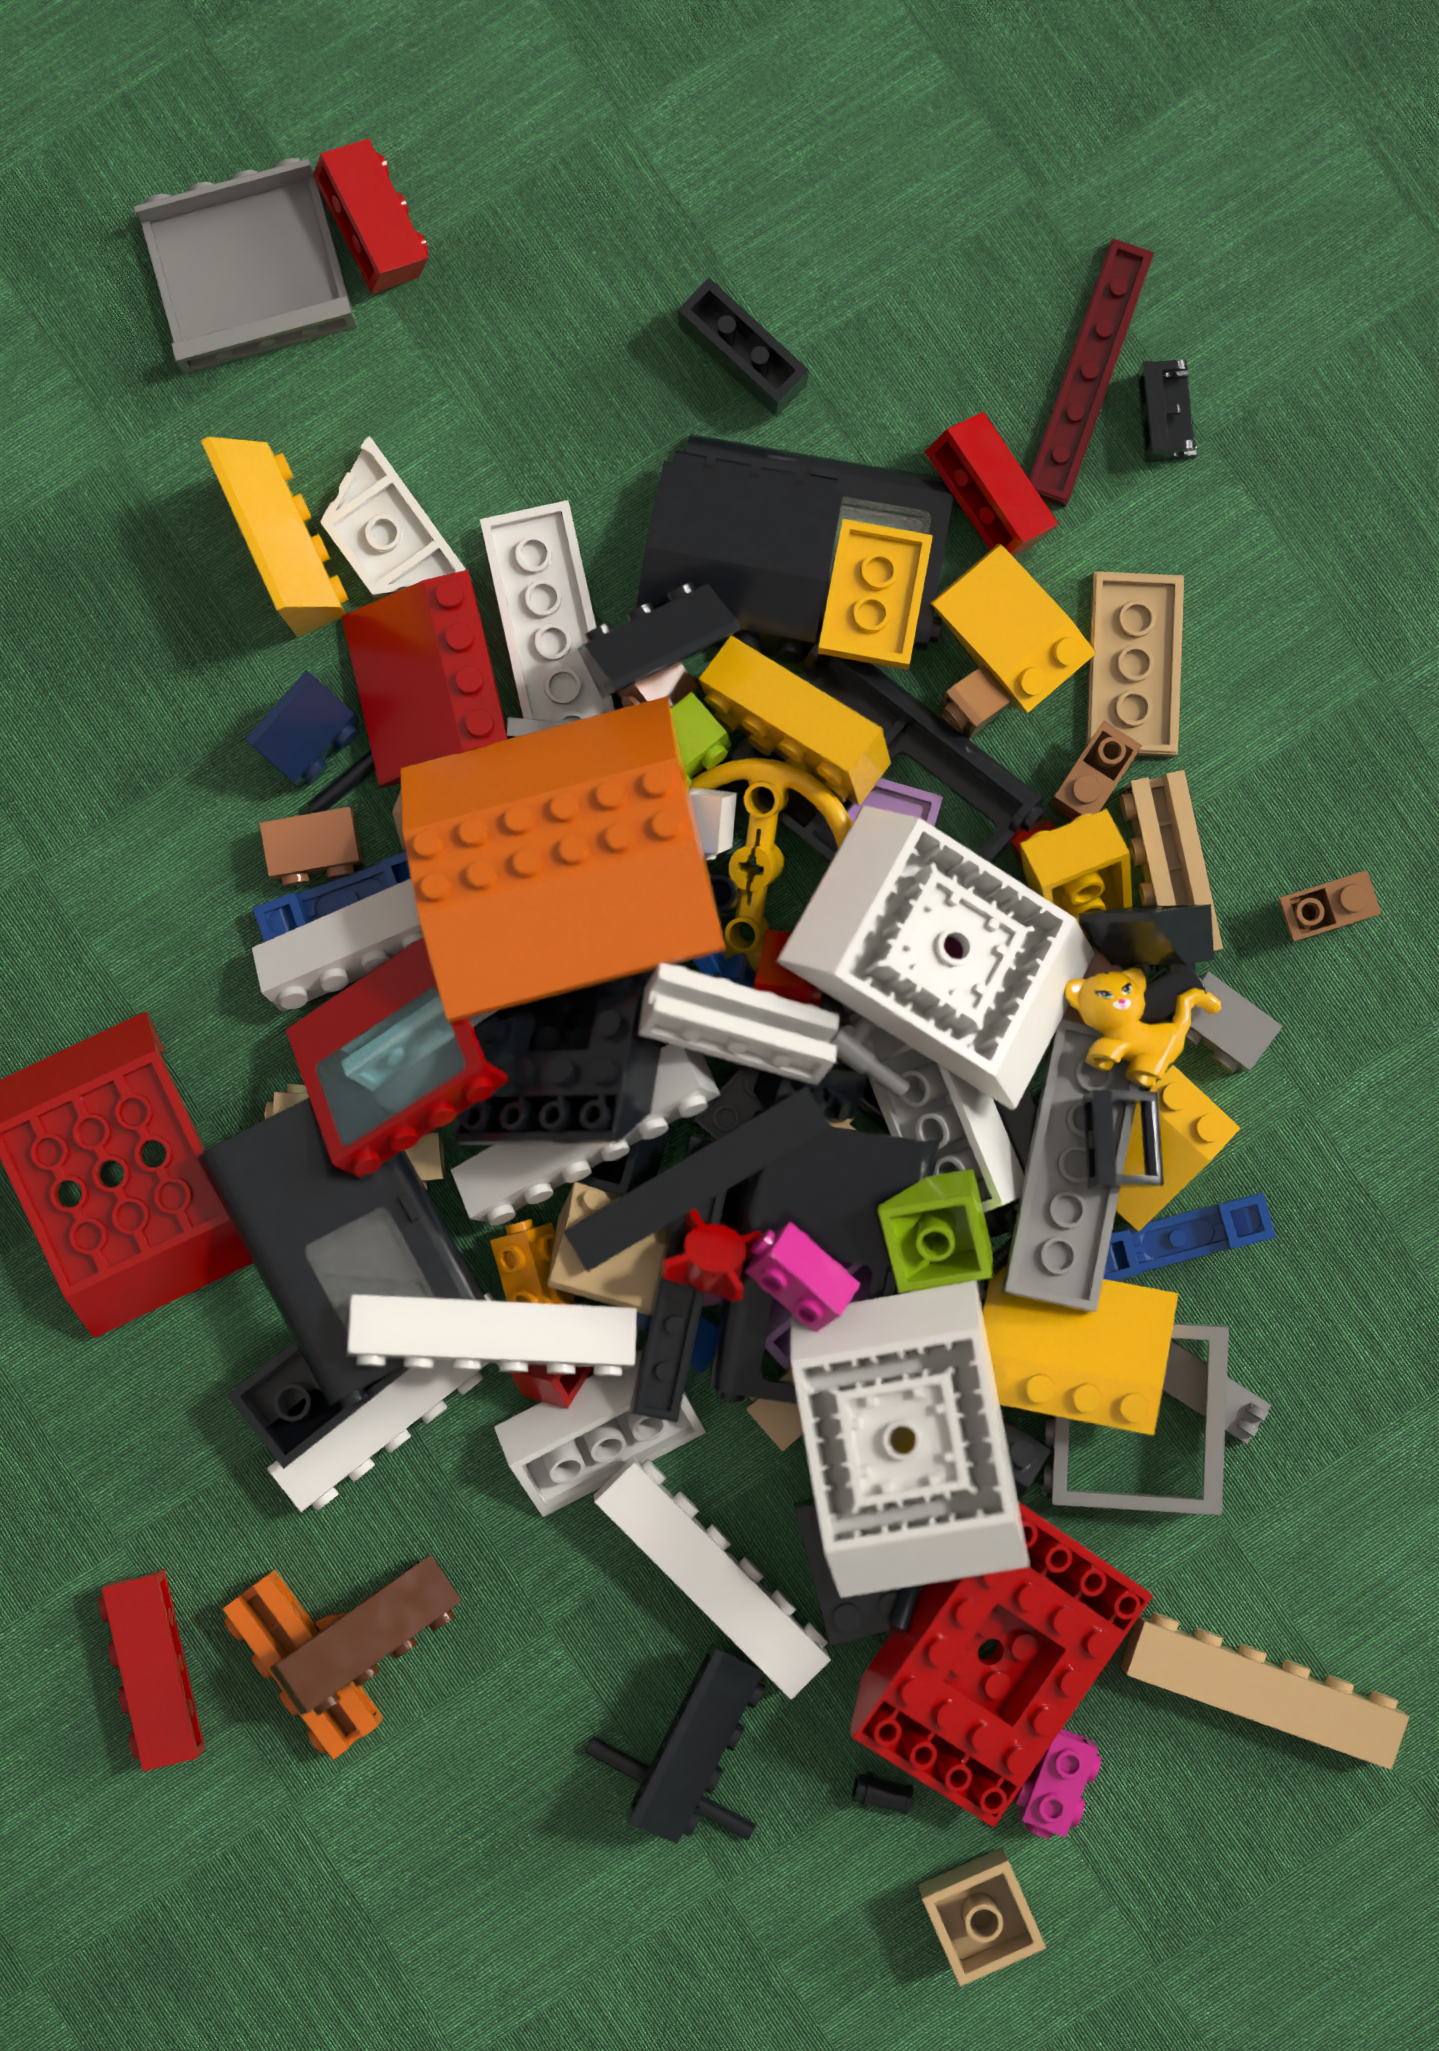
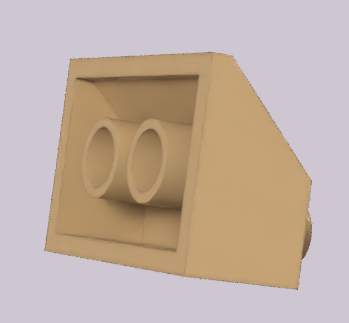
M574 1182L558 1216L547 1286L618 1307L637 1308V1312L650 1316L669 1224L587 1272L563 1231L622 1196Z

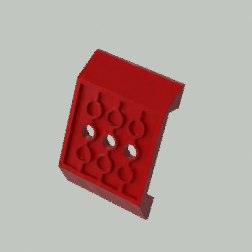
M147 1011L0 1080V1159L65 1300L94 1338L253 1264L197 1159L206 1150L163 1060L162 1055L166 1053V1050ZM154 1140L162 1143L166 1149V1159L163 1164L155 1168L148 1166L142 1156L145 1145ZM111 1160L120 1163L124 1170L122 1182L113 1188L106 1186L100 1176L103 1165ZM69 1180L78 1183L82 1191L81 1200L76 1206L71 1208L63 1205L58 1196L61 1185Z

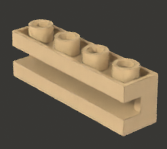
M1185 771L1166 773L1163 777L1150 780L1147 777L1130 781L1124 787L1125 794L1120 795V806L1124 820H1131L1135 838L1129 840V847L1134 865H1141L1144 883H1139L1142 906L1211 904L1214 953L1223 949Z

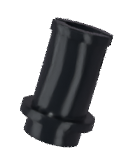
M867 1771L865 1775L859 1773L856 1775L852 1789V1801L859 1803L860 1808L866 1809L870 1805L898 1811L905 1815L909 1812L913 1796L912 1785H904L876 1778L872 1771Z

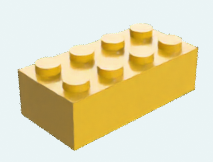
M732 635L699 677L700 684L705 693L704 700L710 706L713 713L712 716L724 730L733 733L737 729L748 736V742L762 754L770 756L773 752L786 760L784 763L794 765L813 775L827 786L840 802L848 799L860 806L891 764L881 727Z

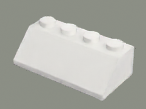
M905 1044L882 1061L883 1064L910 1083L909 1089L901 1098H897L871 1077L867 1076L891 1136L923 1141H939L934 1175L973 1169L983 1212L1005 1205L1021 1197L1024 1174L992 1097L908 1044Z
M642 1350L635 1353L634 1366L628 1369L622 1368V1376L593 1375L587 1378L568 1409L541 1402L494 1426L509 1467L542 1517L601 1488L632 1456L641 1464L646 1459L653 1461L706 1433L685 1390L678 1422L629 1412Z

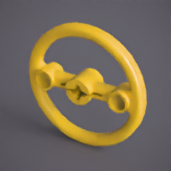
M748 758L733 760L703 772L692 779V784L689 788L696 787L715 790L733 781H748L749 788L744 795V805L750 813L746 844L731 856L728 864L729 875L739 887V900L737 902L735 919L731 920L725 929L726 941H724L726 950L724 952L727 958L745 953L754 972H757L765 931L769 930L768 922L764 918L768 885L775 882L782 875L785 867L784 856L781 850L774 844L778 814L787 806L789 800L788 789L792 788L802 794L821 812L833 831L838 849L853 822L837 797L813 775L794 765L774 759ZM761 787H766L773 793L775 803L772 809H767L760 803L758 793ZM757 857V865L764 868V871L757 874V867L750 865V860ZM741 922L748 923L755 932L754 943L747 942L741 937L739 932Z

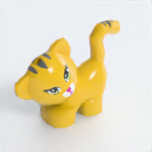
M1133 967L1123 972L1111 971L1095 974L1087 980L1082 978L1069 980L1065 986V998L1073 1008L1079 1011L1086 1025L1105 1035V1037L1100 1038L1090 1046L1085 1062L1098 1070L1109 1072L1114 1063H1119L1120 1060L1129 1061L1125 1075L1126 1079L1146 1088H1151L1155 1085L1157 1079H1162L1168 1066L1183 1051L1185 1036L1191 1026V1008L1197 1005L1212 1015L1218 1013L1221 1009V1001L1211 992L1192 987L1177 995L1175 1015L1172 1023L1149 1025L1139 1021L1145 1007L1143 994L1146 990V977L1142 969Z

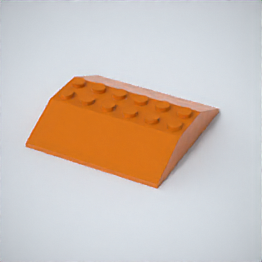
M667 696L503 740L467 752L452 754L400 768L403 836L416 907L443 1008L449 1023L656 969L660 963L672 965L726 950L670 702Z

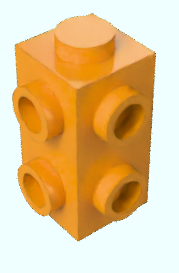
M532 1219L505 1226L507 1235L490 1240L507 1302L575 1305L573 1293L547 1286L555 1240L552 1222L535 1227Z

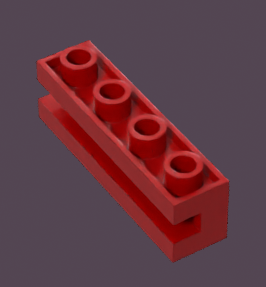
M165 1569L148 1572L140 1577L131 1579L127 1577L111 1581L102 1587L103 1595L98 1597V1606L102 1621L104 1623L109 1622L113 1640L109 1641L108 1644L109 1656L114 1669L120 1668L123 1686L119 1687V1701L123 1713H130L133 1732L129 1733V1745L134 1760L140 1759L142 1771L197 1759L206 1748Z

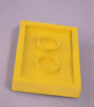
M847 519L842 520L818 654L908 670L933 535Z

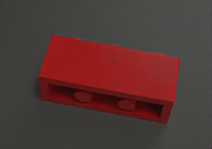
M369 138L321 153L313 177L371 294L419 278L428 259V247L422 234L414 230L408 217L409 212L404 197L401 193H396L389 179V170L383 155L376 153Z
M984 411L946 429L925 451V454L990 551L997 544H1002L1014 557L1035 546L1059 524Z

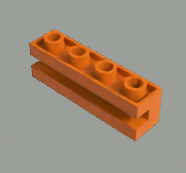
M274 1569L223 1608L227 1615L224 1622L228 1630L238 1641L245 1639L255 1653L252 1656V1661L258 1671L267 1679L271 1676L282 1690L279 1693L282 1703L293 1716H297L300 1712L269 1667L316 1635L320 1630ZM352 1681L337 1691L341 1700L322 1714L317 1716L313 1709L308 1713L300 1714L310 1728L307 1731V1735L311 1743L321 1754L327 1751L333 1760L345 1752L361 1736H366L378 1727L384 1718L361 1686L356 1688Z

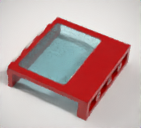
M424 937L285 1029L332 1164L359 1178L377 1171L382 1163L400 1151L412 1148L420 1138L437 1127L449 1124L455 1119L457 1114L476 1102L486 1100L493 1094L494 1090L509 1081L506 1073L485 1061L469 1018L451 1023L448 1022Z

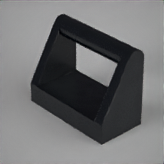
M1110 1089L1092 1090L1083 1096L1088 1189L1164 1186L1158 1092ZM1113 1104H1140L1145 1175L1117 1174Z

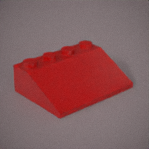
M468 570L422 580L341 616L380 788L400 784V768L482 748L508 739L507 727L475 589Z

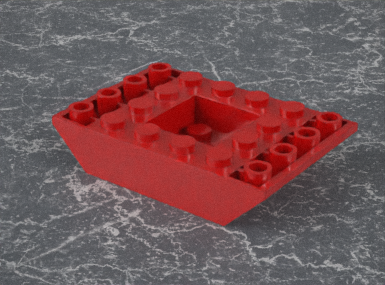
M1019 1501V1512L1030 1566L925 1584L917 1596L907 1633L900 1634L893 1631L862 1675L850 1735L854 1739L992 1827H995L1153 1597V1594ZM988 1639H996L997 1647L995 1652L988 1658H978L980 1645Z

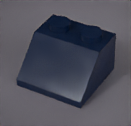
M306 670L245 740L301 789L306 782L312 785L323 775L328 767L325 760L336 748L342 751L352 742L358 733L355 726L360 721L348 707Z

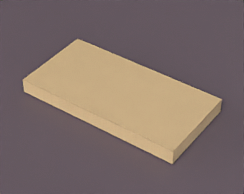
M1093 572L1089 644L1096 654L1089 659L1086 745L1101 723L1106 721L1142 745L1137 755L1176 757L1178 755L1184 575Z

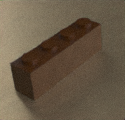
M430 1554L269 1668L300 1714L308 1713L313 1709L318 1716L341 1700L337 1691L352 1681L357 1688L380 1671L376 1663L391 1653L393 1658L397 1659L417 1645L418 1642L414 1635L425 1627L429 1626L431 1631L434 1632L453 1619L456 1615L451 1609L462 1600Z

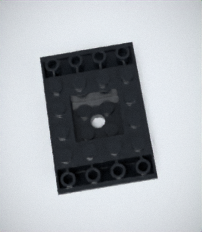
M656 969L500 1009L475 1025L474 1033L485 1061L506 1073L509 1081L494 1090L493 1094L486 1100L476 1102L459 1113L454 1142L458 1145L620 1143L651 1112L662 1041L639 1035L644 989ZM587 1013L588 1019L586 1024L577 1032H574L573 1026L576 1019L581 1014Z

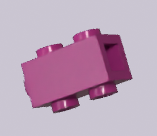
M791 1222L775 1233L769 1229L759 1237L751 1248V1252L755 1256L745 1270L748 1275L759 1283L764 1291L775 1297L795 1315L798 1321L808 1326L814 1332H818L842 1315L860 1285L842 1265L835 1262L807 1234L800 1231Z
M1063 1728L1030 1774L1029 1779L1026 1780L1014 1798V1804L1019 1805L1017 1811L1022 1821L1027 1822L1025 1828L1028 1831L1051 1839L1053 1833L1066 1838L1070 1825L1073 1827L1078 1826L1085 1807V1800L1080 1798L1086 1782H1094L1101 1765V1756L1097 1755L1099 1749L1093 1740Z

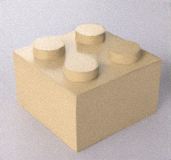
M1003 1847L918 1885L924 1905L960 1987L1046 1949Z

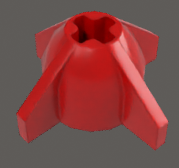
M693 1209L685 1217L688 1235L685 1239L683 1254L662 1260L660 1270L662 1277L666 1280L691 1286L702 1293L715 1294L731 1301L740 1300L744 1290V1286L739 1280L743 1264L754 1254L751 1252V1248L762 1235L761 1232L756 1231L739 1236L736 1231L724 1225L705 1224L697 1210Z

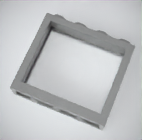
M1174 1322L1171 1338L1208 1340L1202 1498L1067 1489L1070 1419L1056 1416V1419H1046L1045 1446L1054 1447V1465H1045L1043 1491L1045 1493H1053L1052 1505L1222 1515L1229 1327L1227 1325Z

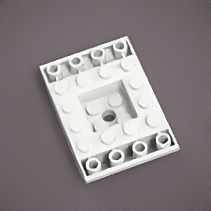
M863 806L776 962L1013 1110L1016 1109L1069 1005L1064 994L1066 983L1071 979L1083 978L1095 953L1076 918L918 817ZM946 936L954 937L961 943L963 956L960 960L952 959L946 954L943 946Z
M977 1281L849 1303L839 1318L818 1332L812 1331L808 1326L798 1321L794 1314H791L792 1370L824 1551L840 1598L1029 1567ZM898 1426H907L916 1435V1446L909 1454H900L891 1446V1433Z

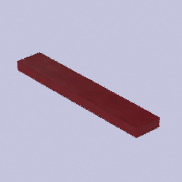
M1114 238L1110 241L1028 478L1044 500L1064 507L1069 502L1154 255L1152 251Z

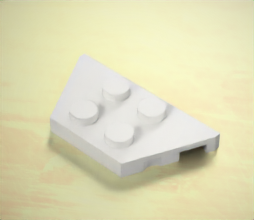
M368 437L365 439L360 447L362 450L350 473H346L339 486V493L335 501L330 503L320 523L374 598L386 597L422 580L466 570L372 438Z

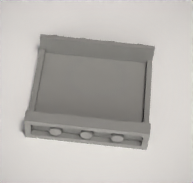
M298 158L284 159L278 162L275 168L261 172L255 170L240 171L234 174L231 180L217 184L200 182L190 186L187 192L173 196L169 194H156L148 197L143 204L134 206L135 213L142 224L174 341L171 345L175 360L184 374L357 327L320 191L313 177L314 171L309 158L305 160Z

